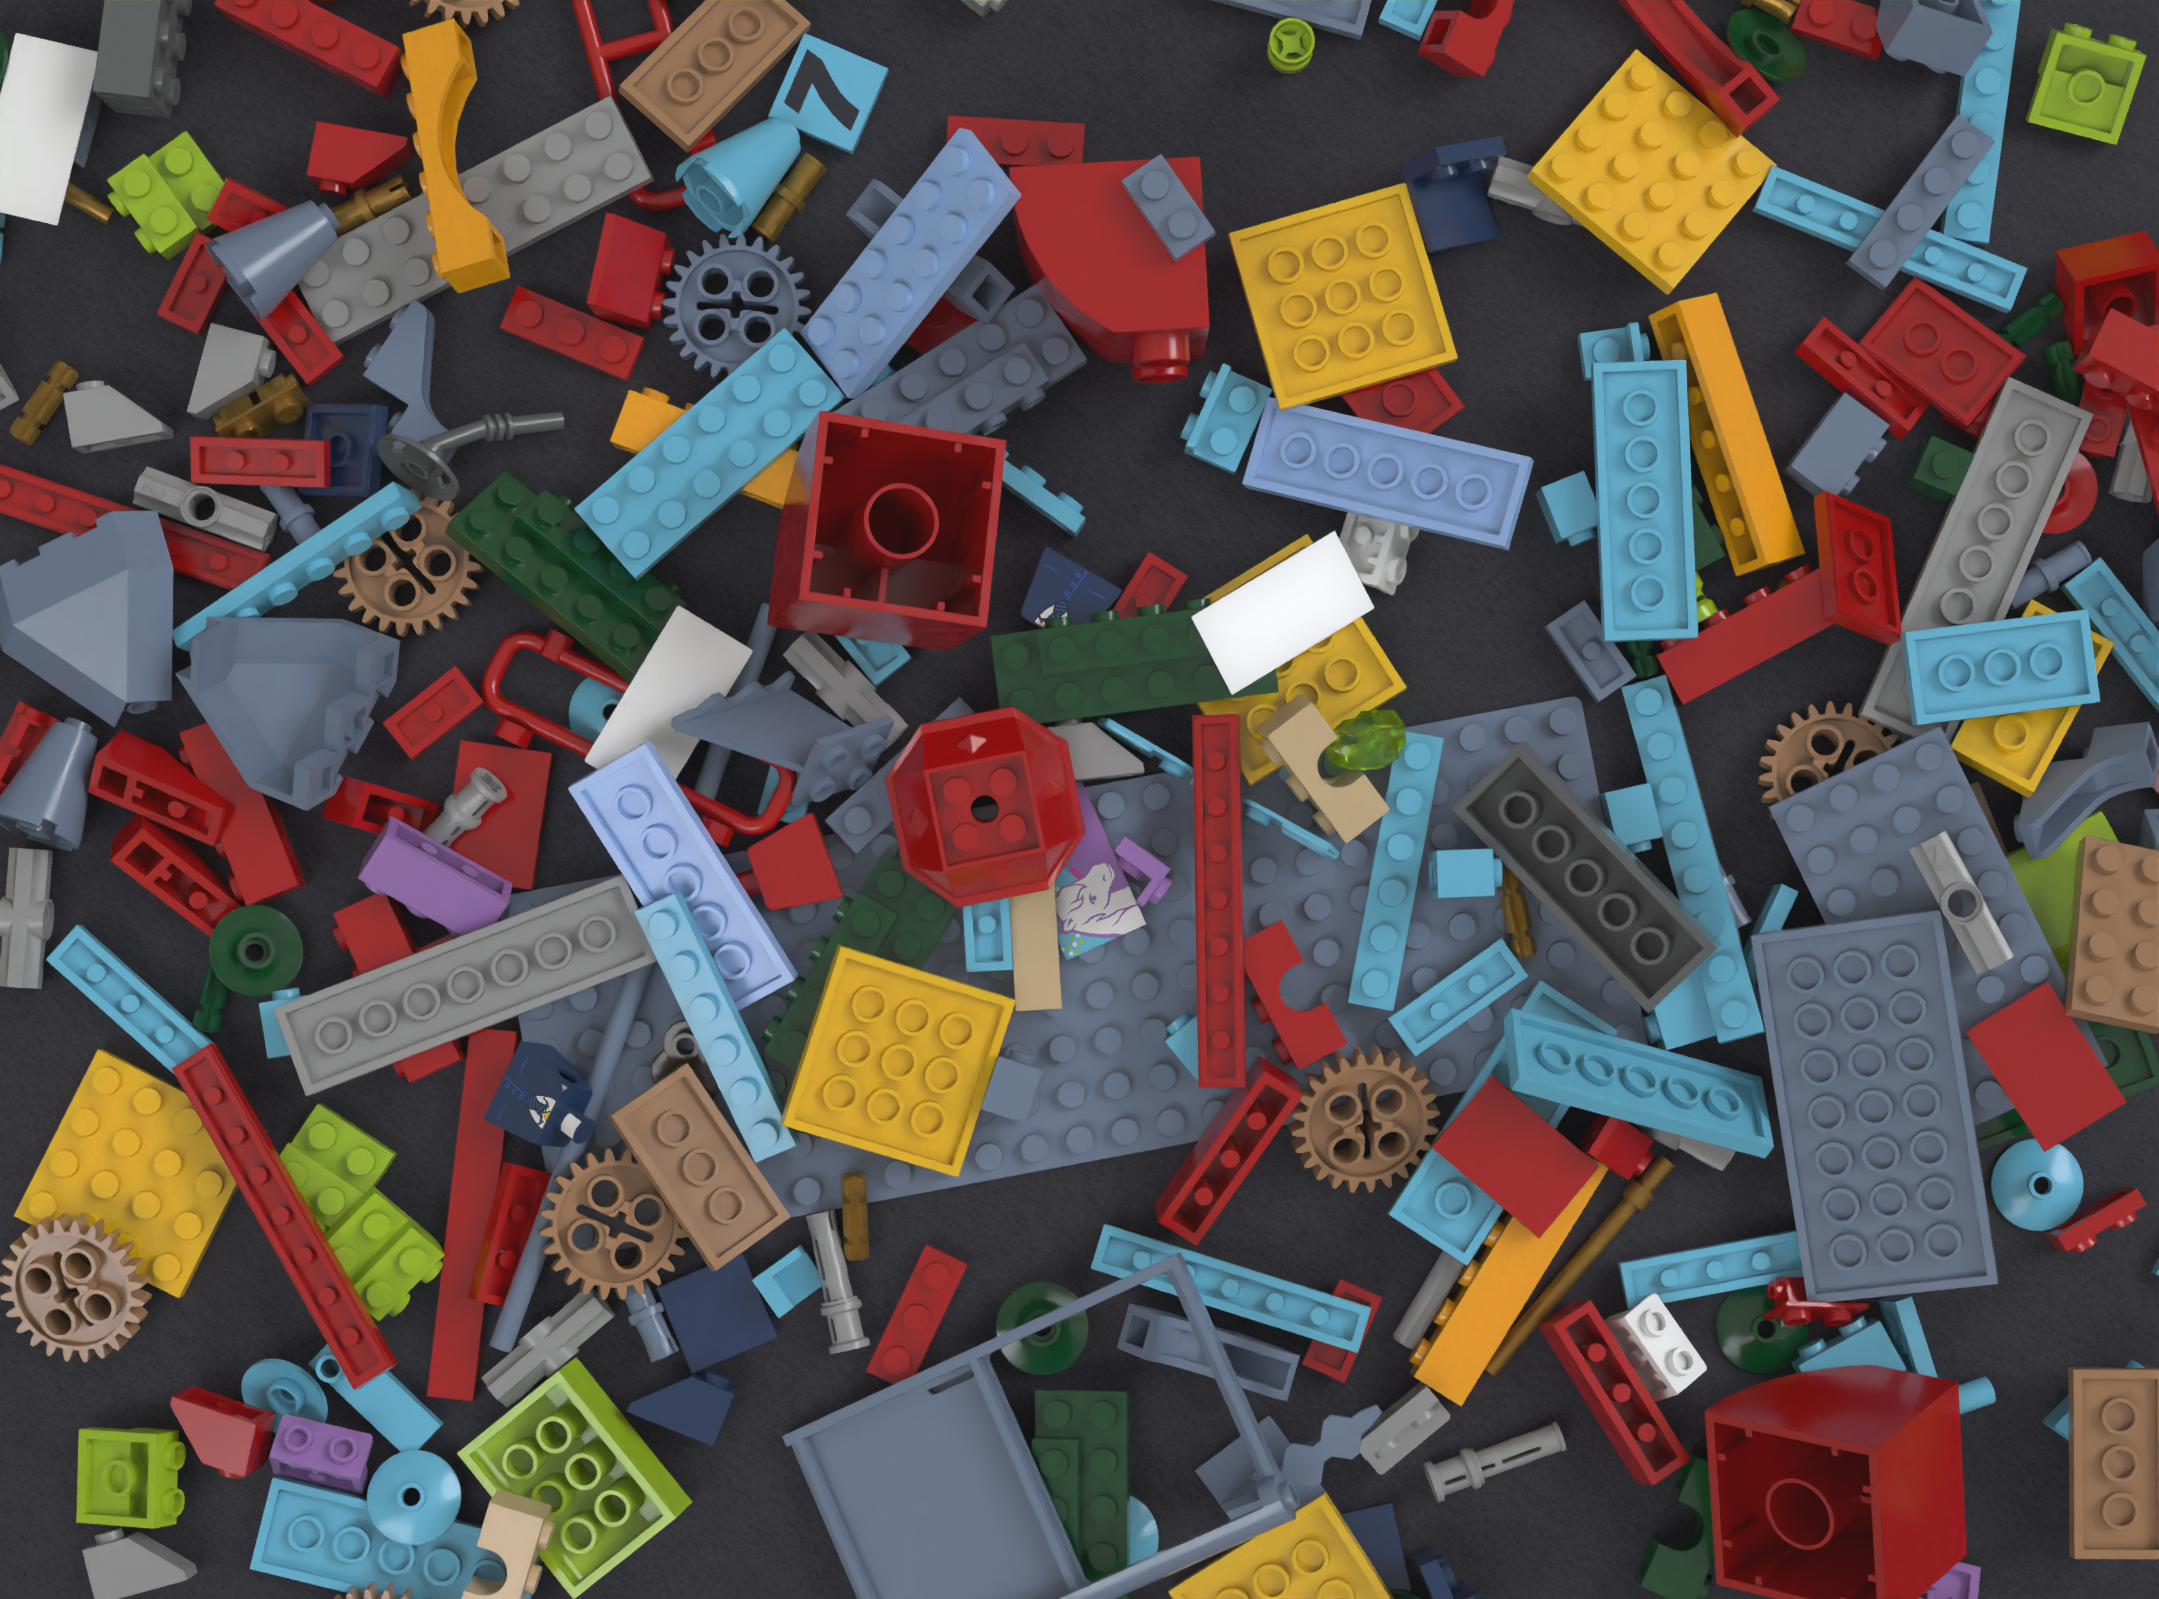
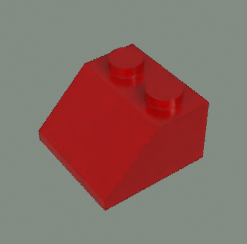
M606 213L587 298V305L598 319L652 331L654 319H662L665 309L662 302L666 299V293L660 292L664 274H672L676 257V249L670 247L671 241L666 233L621 216Z
M2145 230L2056 251L2055 290L2065 306L2062 318L2074 356L2081 353L2094 324L2110 308L2146 326L2159 324V250Z

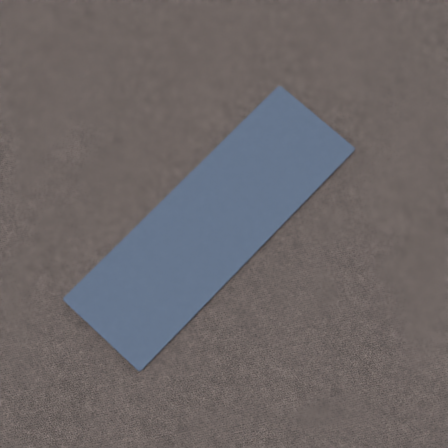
M1561 698L1336 740L1328 745L1320 754L1317 766L1321 778L1336 777L1353 765L1365 774L1384 800L1397 730L1444 738L1393 1011L1347 1003L1381 817L1346 844L1335 834L1328 838L1321 831L1312 818V815L1317 812L1316 808L1308 798L1301 802L1285 782L1291 776L1285 766L1249 787L1241 774L1242 800L1247 798L1327 841L1340 852L1337 859H1332L1329 856L1323 857L1282 833L1281 827L1270 822L1266 828L1250 820L1243 814L1247 807L1242 804L1244 939L1282 920L1303 962L1290 968L1282 976L1279 984L1281 999L1289 1008L1295 1011H1306L1325 1002L1348 1043L1300 1070H1296L1292 1062L1284 1066L1271 1042L1278 1038V1035L1270 1021L1263 1025L1250 1003V999L1257 995L1249 980H1246V1073L1257 1057L1261 1056L1297 1079L1300 1088L1309 1089L1310 1084L1305 1074L1308 1072L1319 1077L1323 1073L1319 1065L1321 1059L1332 1067L1337 1064L1336 1051L1340 1050L1346 1060L1352 1059L1354 1047L1359 1046L1364 1057H1368L1375 1045L1379 1047L1383 1059L1392 1049L1399 1055L1400 1064L1408 1058L1411 1059L1416 1067L1415 1072L1423 1071L1429 1081L1426 1086H1431L1436 1096L1467 1091L1505 1032L1504 1018L1511 1008L1520 1009L1538 980L1543 981L1616 1029L1618 1032L1615 1037L1648 1046L1640 1004L1525 885L1520 886L1521 893L1526 894L1533 929L1529 930L1530 936L1535 937L1537 953L1534 956L1517 959L1527 973V978L1416 1057H1413L1387 1020L1388 1017L1499 938H1502L1510 949L1509 940H1512L1511 933L1507 934L1500 902V897H1503L1502 890L1498 891L1496 887L1495 896L1486 898L1429 900L1428 853L1439 850L1490 849L1452 808L1518 744L1527 743L1605 824L1583 707L1579 698ZM1165 772L1085 787L1113 851L1124 836H1128L1171 868L1166 877L1172 880L1173 883L1157 905L1150 900L1146 902L1144 907L1138 904L1146 925L1069 960H1066L1058 942L1062 1009L1016 1011L1014 1005L998 1056L1008 1057L1012 1049L1036 1057L1035 1067L1043 1069L1026 1123L1024 1124L980 1109L958 1177L827 1138L820 1139L813 1134L796 1130L801 1140L796 1146L755 1163L790 1215V1218L842 1208L841 1176L848 1171H862L865 1173L867 1203L1200 1140L1236 1088H1198V1082L1164 1041L1171 1035L1166 1027L1186 1011L1192 1017L1197 1014L1193 786L1191 785L1192 775L1186 773L1184 779L1181 780ZM997 804L972 808L974 815L983 820L993 818L999 810ZM891 823L857 856L835 834L823 836L844 895L852 899L860 892L883 852L902 863L894 823ZM747 851L723 855L735 874L753 868ZM1114 852L1117 860L1119 861L1121 856ZM1493 852V859H1498L1499 857ZM1073 854L1063 867L1068 872L1070 871ZM1501 861V863H1502V870H1504V869H1509V868ZM1122 869L1133 896L1137 900L1151 881V878L1144 874L1140 880H1137ZM622 874L511 894L509 904L501 914L500 919L503 921ZM634 893L639 908L643 907L640 900ZM762 894L750 898L798 975L807 979L816 964L809 960V956L822 935L830 939L839 923L832 918L844 897L837 900L777 911H768ZM959 907L922 970L1015 999L1013 970L966 972L963 907ZM658 962L654 963L598 1114L594 1131L585 1150V1153H592L597 1161H602V1152L605 1147L611 1149L614 1159L617 1160L623 1147L628 1148L608 1116L654 1085L651 1077L653 1058L664 1049V1036L668 1028L673 1023L686 1019ZM625 975L518 1015L522 1041L552 1045L586 1081ZM794 981L738 1011L760 1057L763 1056L764 1050L768 1045L767 1042L761 1039L767 1026L775 1015L783 1019L792 1004L785 1000V997ZM689 1038L678 1040L680 1047L685 1050H691L695 1047L694 1042ZM1364 1082L1358 1085V1097L1362 1110H1367L1363 1103ZM717 1086L713 1102L754 1161L733 1115ZM1394 1089L1383 1090L1378 1094L1376 1100L1383 1101L1392 1096ZM1341 1095L1336 1097L1330 1104V1107L1342 1106L1347 1102L1349 1096ZM1290 1113L1283 1125H1287L1297 1119L1293 1118ZM541 1145L546 1172L552 1174L561 1147ZM631 1152V1162L634 1163L636 1158ZM585 1153L580 1163L581 1168L586 1166ZM609 1180L597 1182L591 1192L594 1203L596 1205H604L610 1202L614 1194V1187ZM650 1198L639 1201L634 1209V1216L638 1223L649 1222L656 1213V1205ZM579 1204L576 1208L578 1213L607 1225L610 1228L608 1235H611V1232L617 1229L645 1242L652 1240L650 1233L619 1219L621 1211H618L615 1217H610L583 1204ZM584 1223L575 1228L572 1234V1241L575 1247L585 1248L593 1242L595 1237L593 1226L589 1223ZM628 1241L620 1244L616 1250L636 1246L633 1242Z

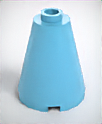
M770 117L686 158L678 165L675 174L677 182L683 177L687 188L681 194L685 203L698 219L716 233L724 228L731 231L728 236L729 238H736L742 235L750 227L800 153V136L797 129L787 120Z

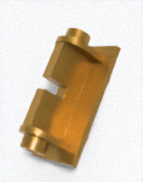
M293 372L287 376L281 373L276 378L255 389L261 400L260 403L254 405L251 398L246 394L227 406L219 408L220 414L213 417V421L217 426L215 429L220 436L263 438L285 424L296 421L307 412L308 404L312 403L302 392V386Z

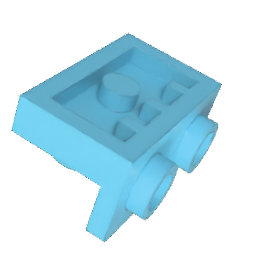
M1224 363L1218 374L1210 371L1199 396L1206 399L1201 413L1197 415L1191 412L1180 436L1187 440L1184 453L1231 474H1235L1272 389L1231 371V366Z

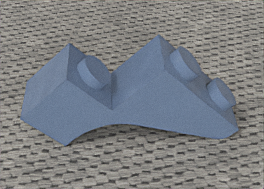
M873 179L847 212L846 216L872 240L903 199L888 186ZM974 255L943 296L957 310L988 324L1014 291L1015 287L989 261Z
M413 298L408 307L401 306L393 316L389 326L392 332L384 344H376L368 354L364 363L367 370L363 376L408 406L404 413L399 411L393 416L386 427V434H397L420 442L448 430L437 420L430 404L435 318L422 303ZM399 441L393 442L394 449H403L405 446L404 443ZM459 447L443 452L444 457L442 460L447 465Z
M2141 722L2094 728L2090 747L2084 750V759L2049 763L2031 797L2027 798L2022 795L2023 804L2021 812L2014 818L2015 836L2018 842L2024 843L2030 860L2043 859L2050 856L2104 801L2127 791L2155 787L2159 771V748L2150 723Z
M1129 1303L1117 1345L1118 1349L1148 1361L1182 1368L1215 1379L1187 1318L1168 1311ZM1215 1327L1241 1387L1275 1399L1287 1401L1300 1355L1237 1331Z

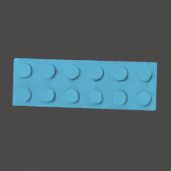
M784 328L574 509L630 574L638 580L805 436L804 430L809 428L819 411L833 412L847 400L846 396L788 330Z
M1686 360L1593 363L1591 365L1602 642L1698 638Z
M1541 980L1536 982L1519 1009L1611 1036H1615L1618 1032ZM1504 1032L1436 1139L1490 1075L1555 1129L1570 1106L1511 1090ZM1430 1147L1387 1214L1467 1266L1500 1216L1503 1208Z
M1513 1008L1510 1009L1503 1020L1511 1090L1766 1158L1774 1148L1762 1077Z
M278 1475L274 1476L271 1481L250 1565L252 1570L348 1593L352 1586H356L363 1596L370 1582L375 1583L379 1594H383L391 1582L394 1583L395 1595L399 1597L408 1588H412L411 1599H423L425 1597L428 1599H461L464 1589L473 1576L489 1581H499L507 1577V1568L503 1559L493 1551L477 1547L482 1525L455 1519L451 1527L433 1541L419 1545L402 1544L387 1538L374 1525L368 1511L367 1497ZM537 1556L535 1563L540 1566L542 1560L539 1556ZM527 1593L525 1599H532L533 1594Z

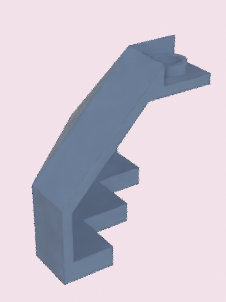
M157 510L109 512L95 519L97 524L95 529L78 537L73 532L64 534L38 547L40 555L21 565L13 559L0 566V645L2 651L114 728L122 712L128 711L132 714L145 713L149 710H155L159 701L172 700L173 565Z
M207 617L206 631L193 637L190 648L191 665L175 674L249 788L308 811L335 795L344 779L340 774H337L349 751L355 754L358 753L374 724L372 718L368 716L380 695L388 698L397 680L400 640L345 619Z

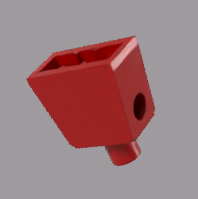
M813 813L801 817L746 849L753 868L735 874L750 898L763 895L768 911H777L845 897L818 820Z

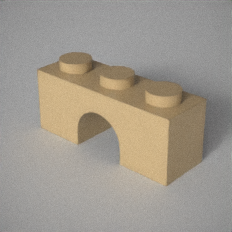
M1297 695L1256 727L1265 739L1259 744V747L1275 767L1282 762L1291 775L1285 782L1301 802H1304L1307 798L1317 810L1312 815V818L1328 838L1335 834L1347 844L1390 810L1365 774L1353 765L1336 777H1320L1317 766L1319 756L1338 737L1314 704L1303 695Z
M498 1489L489 1502L477 1547L498 1554L506 1565L507 1577L499 1581H489L473 1576L464 1589L461 1599H525L527 1593H535L542 1573V1567L535 1565L540 1549H548L555 1528V1523L548 1521L552 1505Z

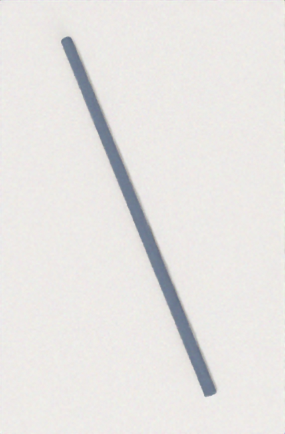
M761 604L746 645L753 652L732 685L727 698L735 696L746 685L758 681L778 628L767 626L769 604ZM710 743L693 790L713 800L715 799L732 749ZM696 812V814L700 818L702 814ZM654 963L627 973L624 976L586 1080L592 1088L593 1095L584 1114L592 1119L594 1123H596ZM589 1139L581 1144H576L570 1140L567 1146L561 1148L546 1191L559 1192L561 1187L553 1177L555 1174L566 1179L572 1176L568 1162L572 1161L580 1166ZM543 1196L539 1210L552 1208L553 1202ZM538 1213L489 1343L491 1347L511 1353L547 1256V1254L542 1252V1248L552 1242L551 1237L538 1234V1229L550 1225V1219Z

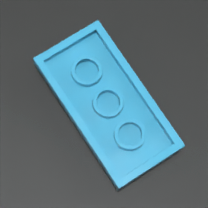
M2088 609L1900 633L1912 726L2100 702Z

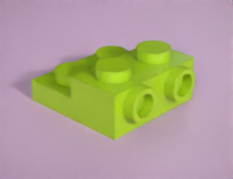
M2065 23L2063 31L2052 28L2037 73L2040 76L2025 120L2041 126L2117 145L2147 55L2139 50H2135L2137 41L2126 37L2110 34L2108 42L2090 38L2092 29L2080 25Z
M187 131L150 157L142 154L107 179L114 189L113 192L107 195L124 218L132 214L140 225V228L134 231V234L150 254L158 250L169 261L191 245L196 232L205 235L218 226L206 220V217L224 181Z
M318 1103L294 1140L287 1143L279 1156L325 1234L372 1185L376 1187L397 1153L324 1104Z
M373 1185L324 1234L369 1314L379 1322L387 1313L392 1317L398 1315L410 1300L408 1292L420 1280L423 1283L433 1280L443 1266L440 1259L445 1254L439 1241Z
M98 1427L79 1429L76 1523L151 1529L176 1524L177 1516L182 1513L185 1505L184 1493L181 1489H177L178 1470L183 1466L186 1459L185 1446L182 1442H179V1430L153 1428L127 1430Z

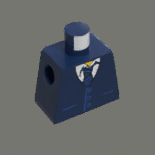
M1046 546L1041 555L1019 618L1024 623L1033 627L1034 630L1046 629L1044 619L1072 616L1073 625L1092 623L1091 613L1110 611L1120 599L1122 589Z
M521 1041L483 1119L537 1145L564 1148L569 1144L570 1140L576 1144H581L590 1138L595 1128L594 1121L584 1114L593 1095L592 1088L552 1045Z

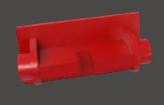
M2086 380L2079 408L2094 415L2079 450L2087 458L2100 459L2101 455L2114 458L2128 408L2125 397L2109 388L2096 387Z
M21 701L18 702L0 739V795L54 722H61V720Z
M1779 1276L1775 1281H1770L1767 1286L1768 1297L1774 1300L1775 1308L1763 1316L1764 1320H1783L1785 1326H1800L1811 1321H1824L1826 1327H1840L1852 1323V1317L1866 1310L1869 1306L1868 1303H1855L1856 1299L1835 1302H1807L1804 1277Z

